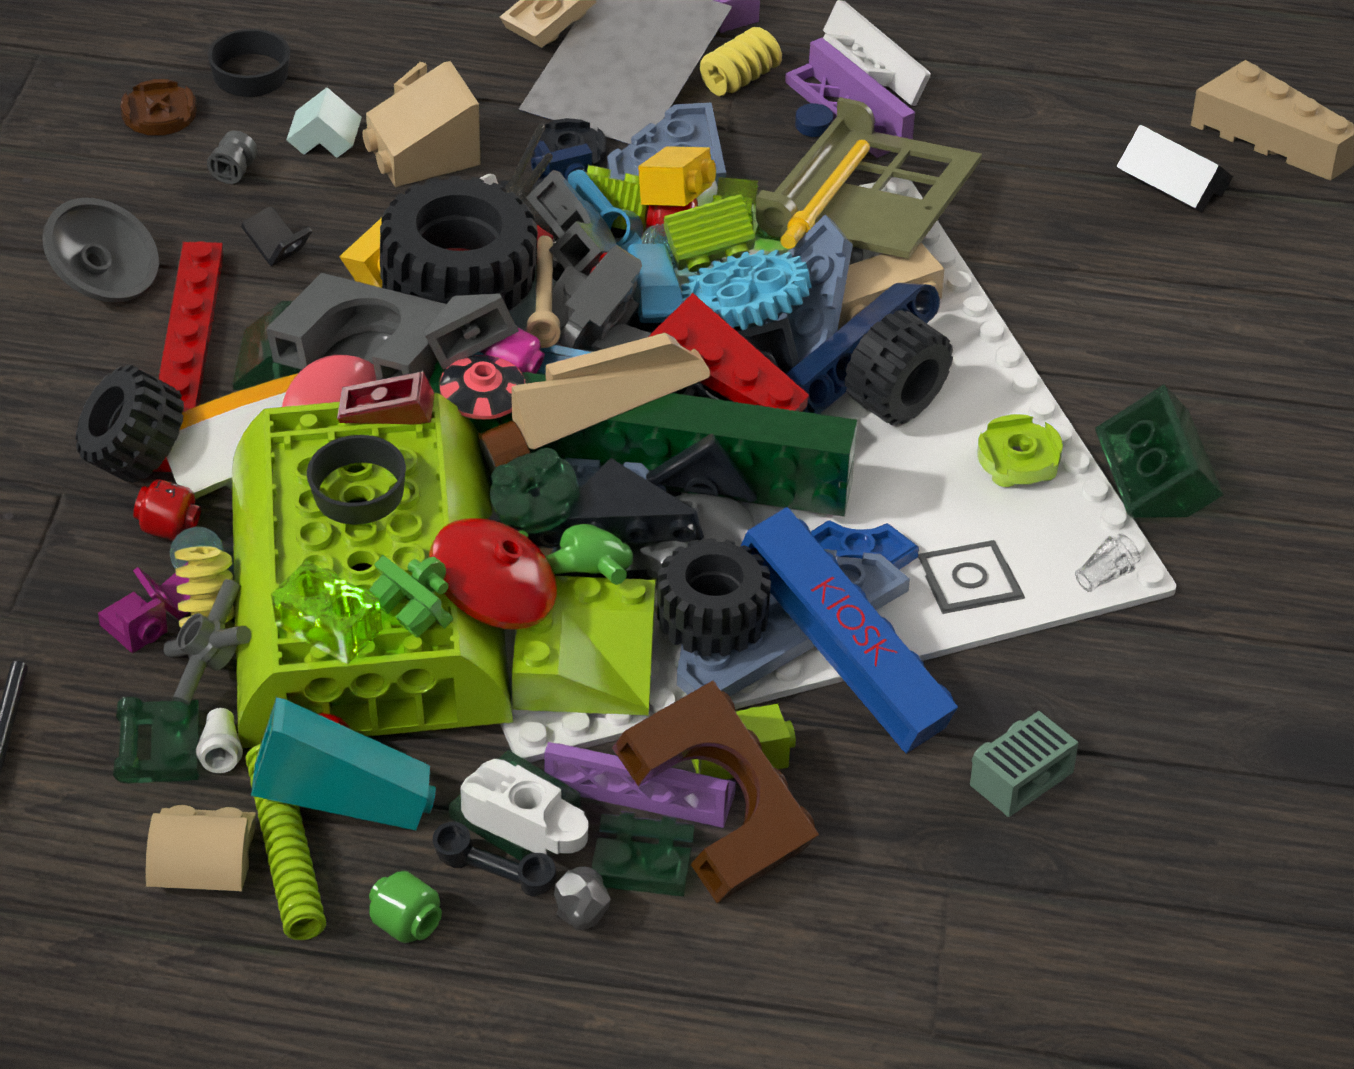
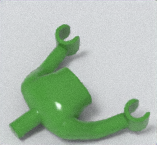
M580 524L568 528L561 537V549L545 556L554 574L568 572L602 573L615 585L621 584L625 580V570L633 562V552L626 543H622L612 533L590 524ZM524 530L519 531L528 538L527 532H525Z

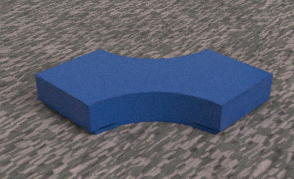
M829 520L811 531V535L823 549L837 550L836 556L862 559L863 553L881 554L899 570L918 558L919 547L888 523L872 529H851Z

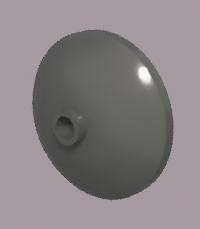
M96 198L72 199L58 206L44 226L43 248L51 267L67 285L89 298L115 303L135 299L150 287L157 275L159 256L151 234L134 215L114 203Z
M698 493L675 497L697 511L704 535L702 540H698L700 543L706 542V538H716L717 542H725L727 539L735 541V545L740 547L747 530L755 526L751 512L744 505L729 497L719 494L718 496ZM657 541L645 544L626 543L633 552L632 564L638 570H647L648 576L658 578L659 569L662 568V562L666 556H672L673 550L679 546L688 547V542Z

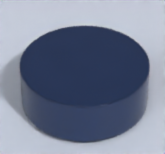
M805 104L796 111L795 127L805 136L821 137L833 122L832 110L822 104Z

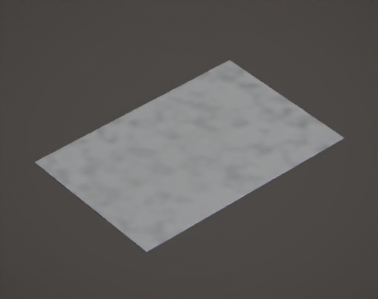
M596 0V3L587 10L586 14L581 19L575 21L519 110L551 120L564 118L581 119L589 122L590 128L596 131L598 127L603 131L605 137L631 144L632 136L649 123L656 125L665 117V111L675 101L732 6L713 0Z

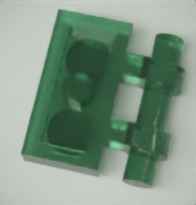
M621 811L620 815L602 813L600 832L617 834L616 839L597 837L592 869L601 875L603 885L606 888L684 897L690 866L691 848L675 847L674 843L675 841L693 843L695 824L677 822V817L662 816V820L635 817V812ZM633 836L659 839V843L633 842L632 839Z

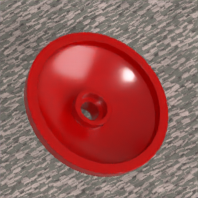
M466 518L453 521L444 526L432 542L429 557H436L446 567L443 580L448 583V589L444 594L459 609L476 620L503 629H524L540 623L553 608L557 597V584L551 566L541 550L516 529L489 519Z

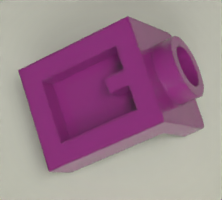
M132 592L98 613L100 626L131 653L156 641L160 636L168 632L165 605L159 598H155L147 603L135 592Z

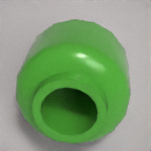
M407 871L396 872L389 877H382L374 884L370 891L369 899L371 903L369 914L371 921L402 943L413 942L417 939L424 940L431 935L439 924L442 911L439 908L440 899L437 891Z

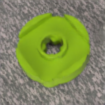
M1010 414L995 418L988 423L987 430L983 434L981 432L978 438L977 457L979 463L986 472L992 475V481L1002 487L1052 480L1057 475L1063 448L1062 439L1058 431L1046 422L1045 428L1039 424L1032 423L1033 417L1024 414ZM1020 446L1022 452L1013 450V447Z

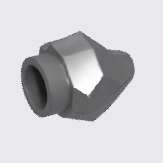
M577 867L568 870L555 885L554 896L558 906L557 915L569 925H572L575 930H586L594 927L609 908L611 898L603 885V879L592 868Z

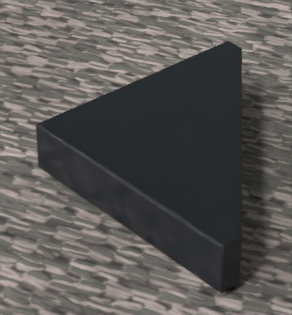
M713 433L646 474V480L654 485L661 484L684 488L686 492L713 496L722 494L746 498L748 502H753L757 499V492Z

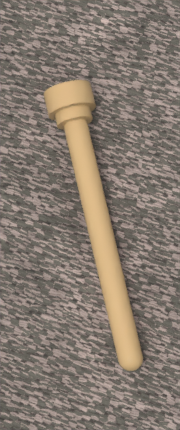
M541 236L537 241L536 311L527 321V332L540 340L541 348L555 345L560 338V321L552 313L553 254L549 249L553 246V240L549 236Z

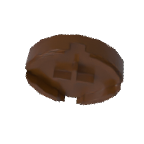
M153 79L135 85L133 92L129 93V95L126 92L122 96L120 105L121 116L125 125L133 131L145 135H167L178 132L190 125L195 119L197 111L196 97L192 90L185 86V89L178 87V82L169 79Z

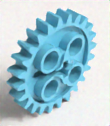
M764 249L753 255H749L748 251H746L740 258L728 256L727 261L724 263L713 261L711 269L700 268V275L689 276V283L681 285L682 303L694 293L732 328L740 326L742 330H746L750 323L762 326L763 320L767 318L778 320V313L780 312L791 313V305H802V297L809 296L808 289L812 288L807 264L802 262L800 256L792 257L791 252L780 255L779 250H774L765 255Z

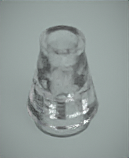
M1118 534L1115 537L1108 536L1083 566L1075 571L1076 580L1084 590L1092 592L1099 586L1135 571L1136 564L1141 560L1139 550L1134 542L1124 534Z

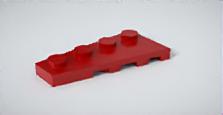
M694 293L648 336L667 333L689 351L697 350L710 371L709 378L700 382L734 402L800 412L807 407L809 394Z

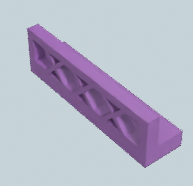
M819 38L810 42L809 64L786 73L785 83L808 102L822 104L830 108L833 112V121L837 117V102L828 101L824 96L841 97L863 102L874 114V132L913 139L915 112L825 39ZM814 76L821 84L807 83L803 80ZM872 147L869 150L876 158L891 152Z
M548 742L544 752L545 780L560 788L562 793L724 828L735 795L736 782L669 768L637 786L618 756Z

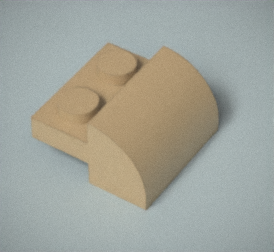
M177 805L171 808H162L160 814L153 813L147 841L146 887L242 891L249 869V848L256 829L255 812H242L232 807L221 808L216 811L195 810L191 806Z

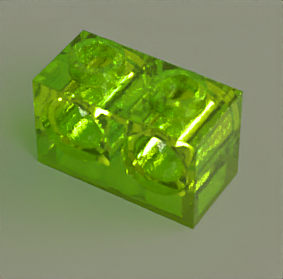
M308 560L300 565L271 593L275 624L278 627L346 664H349L383 630L379 598L368 589L358 588L341 579L334 571L328 568L323 569Z

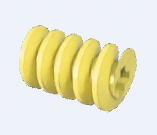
M752 27L725 43L724 46L722 45L705 55L700 62V73L710 91L720 97L725 95L726 92L734 93L738 91L740 87H744L750 81L758 79L761 74L763 75L769 72L771 68L779 66L782 61V52L778 42L768 31L760 27Z
M211 546L189 547L175 552V558L188 561V565L177 568L176 576L189 578V582L178 585L177 593L190 595V599L178 603V610L191 612V616L200 613L208 618L225 579L233 580L232 572L227 570L232 565L231 555ZM232 606L224 624L225 629L235 627V623L230 621L235 616L234 606ZM191 616L179 620V627L182 628Z

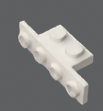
M838 0L823 31L826 34L823 39L879 84L889 86L910 105L916 106L930 78V72L848 3Z

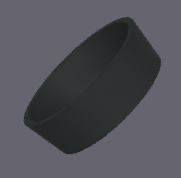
M262 29L232 31L216 39L208 50V60L214 81L219 88L227 93L244 97L265 95L278 89L287 79L290 48L281 36ZM246 54L265 55L280 63L278 67L269 72L251 76L235 75L220 69L222 64L229 59Z
M351 435L325 444L312 456L307 467V480L316 505L325 516L344 524H367L386 517L401 502L404 492L406 464L402 453L392 443L370 435ZM354 463L379 465L390 471L397 479V483L384 495L360 503L336 501L326 497L319 491L323 480L331 472Z

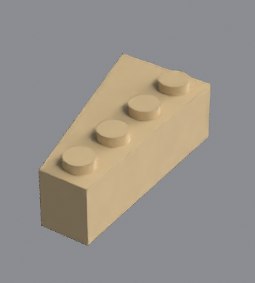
M1247 60L1239 63L1196 91L1191 126L1204 130L1207 125L1219 130V137L1234 142L1236 137L1255 144L1254 151L1266 156L1268 154L1283 155L1287 157V164L1330 181L1354 166L1353 123Z

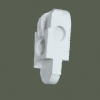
M492 759L483 763L473 774L468 776L461 786V811L468 821L527 850L546 855L547 850L559 854V852L574 853L585 847L588 841V820L584 815V811L561 799L560 788L519 765L515 767L505 760Z

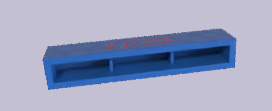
M786 507L747 530L741 546L745 545L751 548V555L759 554L764 560V566L769 568L771 580L770 593L906 754L947 727L958 708L950 692L943 685L938 684L924 667L921 658L915 652L910 651L902 642L892 624L886 618L881 617L868 602L864 591L850 581L839 568L835 557L825 551L811 535L809 527L803 520L798 519Z

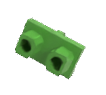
M384 555L374 564L381 575L366 594L386 614H389L403 598H406L409 603L396 615V619L416 638L424 633L434 622L445 629L454 619L447 611L441 608V600L432 593L436 591L438 594H443L448 589V583L443 580L446 567L439 559L429 557L422 562L413 559L407 567L413 573L412 576Z

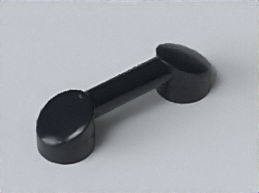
M454 821L440 825L433 834V845L437 856L450 867L463 868L471 865L521 884L522 891L528 896L544 894L556 882L557 871L555 863L550 856L544 853H531L525 856L520 863L474 847L468 828L462 823Z

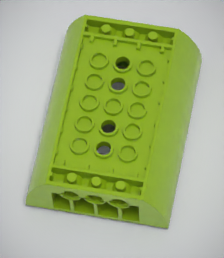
M434 393L431 422L415 425L339 423L337 416L340 402L263 409L244 431L236 447L232 464L234 581L241 586L235 599V627L243 625L247 626L251 631L250 641L236 647L238 737L242 748H250L262 743L276 697L286 699L316 714L326 713L335 715L343 719L350 726L351 730L364 736L513 722L505 632L503 628L494 627L476 620L453 604L444 593L438 594L436 591L432 593L441 600V608L447 611L454 619L445 629L434 622L418 638L406 630L396 619V615L409 603L406 598H403L389 614H386L373 602L366 605L353 603L354 600L360 597H368L367 591L381 575L374 564L382 555L412 576L413 573L407 568L408 564L413 559L422 562L429 558L432 542L444 526L453 521L466 518L488 519L493 514L489 471L478 442L479 432L468 417L462 416L457 406L439 393ZM351 435L375 436L392 443L402 453L406 464L404 492L401 502L393 512L375 522L353 525L334 521L319 510L307 480V467L312 456L322 446L335 439ZM354 463L331 472L323 480L319 491L330 499L345 503L370 501L387 493L397 483V479L390 471L379 465ZM360 563L372 565L364 571L352 569L353 566Z

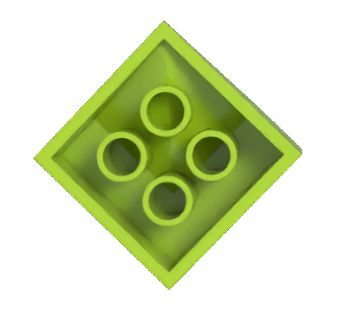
M555 576L557 597L549 614L544 620L532 627L516 629L512 666V709L649 716L655 616V580L625 579L621 584L615 585L607 578Z

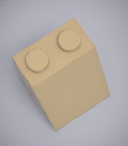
M451 61L440 64L366 113L367 129L363 130L365 147L368 152H374L380 172L382 174L387 173L395 187L481 165L479 103Z

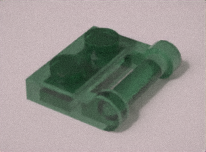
M136 697L120 699L116 706V718L120 722L119 757L114 761V778L121 783L128 784L198 780L199 759L196 755V748L200 735L199 699L191 700L189 706L179 701L142 702ZM141 724H152L151 760H140L137 758L138 728Z

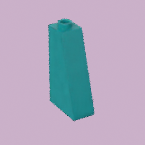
M276 697L255 761L251 796L416 830L422 813L430 814L432 810L436 787L429 785L430 765L286 699Z

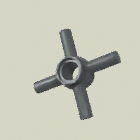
M225 579L208 618L200 613L192 615L180 629L177 639L167 641L164 645V653L169 658L189 656L188 664L173 696V700L181 705H190L206 666L214 671L222 669L232 658L237 645L246 644L251 639V631L247 626L242 625L225 629L224 624L241 587L233 580Z

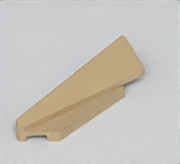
M662 333L547 364L546 381L512 386V419L520 429L528 447L537 449L709 378L710 371L697 350L689 351L682 347L674 337L667 333Z

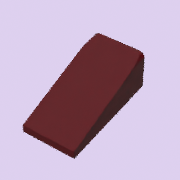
M424 372L342 387L337 419L339 423L409 425L430 423L434 392Z

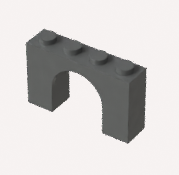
M321 273L266 328L273 361L303 370L312 362L320 359L338 341L357 333L379 331L392 335L372 355L376 380L424 372L428 382H430L437 358L423 332L447 304Z

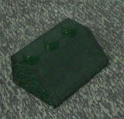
M1165 384L1095 427L1125 510L1131 518L1189 517L1224 495L1189 410Z

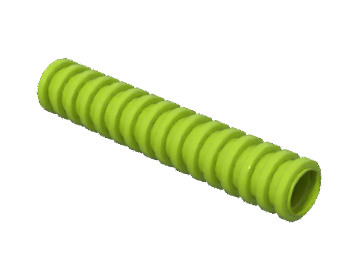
M261 744L254 746L246 755L251 787L255 761ZM254 797L270 872L273 877L275 895L278 900L280 917L283 923V931L288 938L293 940L314 938L324 930L326 918L323 914V906L320 893L318 892V884L315 880V872L312 859L310 858L304 825L302 824L300 808L297 805Z

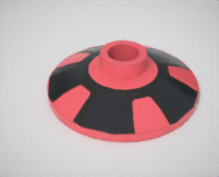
M474 355L455 361L444 371L440 379V394L454 403L462 416L481 420L495 419L512 412V386L526 383L521 371L509 361L490 355Z

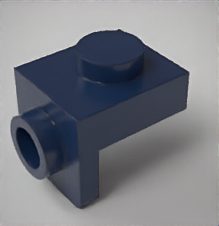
M544 141L535 142V157L531 158V168L536 180L543 181L553 170L560 172L568 180V175L576 170L587 172L588 165L592 166V151L587 144L550 152Z

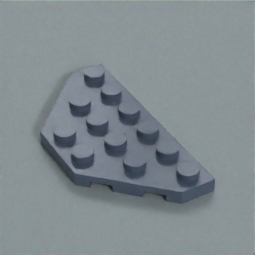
M824 549L835 557L839 568L850 581L864 591L868 602L875 610L909 591L910 578L881 554L863 553V558L860 559L836 556L837 550ZM770 593L768 626L765 632H761V638L755 644L748 642V649L741 652L731 650V655L721 656L720 653L702 656L701 652L696 650L690 653L683 650V644H681L676 685L688 695L714 680L721 691L732 696L812 649L815 645Z

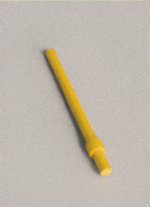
M858 140L806 207L802 211L796 212L789 220L787 231L781 237L783 247L787 249L794 248L799 240L815 225L817 217L869 152L870 145L866 140Z

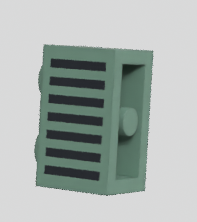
M1037 711L1026 720L1015 722L1004 735L992 743H984L977 749L972 758L970 786L1006 816L1010 817L1074 772L1078 741L1043 713Z

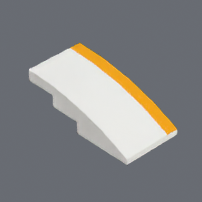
M299 373L246 388L182 412L184 417L179 430L180 433L169 455L166 456L176 483L193 490L195 499L225 485L232 490L233 457L244 431L263 409L282 407L285 394L291 382Z

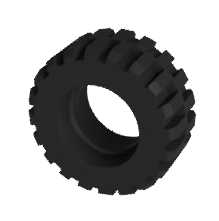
M449 176L448 180H439L437 177L428 179L422 186L417 183L409 187L405 191V195L400 193L390 203V206L384 211L380 226V276L388 290L447 304L453 296L500 294L508 311L516 307L520 300H523L530 292L536 272L537 224L530 209L512 191L506 193L503 186L494 182L489 185L484 183L483 179L472 177L471 180L460 179L461 176ZM462 248L469 249V251H452L447 249Z

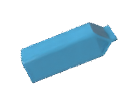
M631 244L627 252L641 260L642 268L637 278V286L633 294V300L639 303L637 312L641 323H663L682 304L681 289L667 246L665 244Z

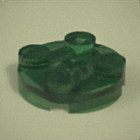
M543 448L536 453L525 454L511 460L507 464L499 465L491 476L493 484L490 489V498L498 519L505 525L510 526L512 524L522 527L527 533L547 531L563 523L571 514L569 508L574 503V500L576 499L578 502L580 496L579 484L572 466L566 460L560 458L558 453L551 448ZM541 487V495L537 497H532L530 493H527L533 488Z

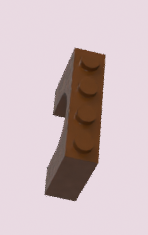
M714 680L625 730L612 747L637 786L680 762L693 759L713 762L726 769L736 779L743 791L746 803L743 825L703 849L691 863V866L716 903L721 902L804 851L819 835L810 813L804 807L799 806L788 790V783L782 772L774 768L762 752V746L758 737L753 731L744 726L736 714L732 699L727 693L718 688Z

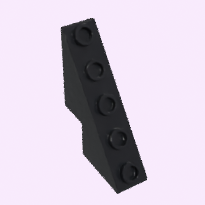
M612 458L582 487L546 464H543L488 518L489 520L508 525L517 531L524 530L527 532L528 538L536 546L559 547L563 533L568 528L580 524L597 526L615 535L622 543L690 542L704 538L695 509Z

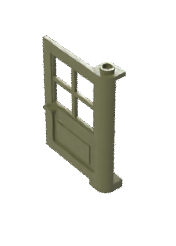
M840 97L837 100L836 119L776 191L761 190L756 196V221L759 227L767 234L782 237L787 231L789 220L796 212L802 211L856 142L858 140H866L872 148L896 152L898 155L888 167L861 161L855 169L882 174L871 189L844 183L817 217L815 224L826 215L853 244L852 247L909 259L981 162L982 154L874 132L875 118L872 110L863 102ZM909 155L949 163L940 177L899 169ZM892 177L933 185L923 199L882 191Z

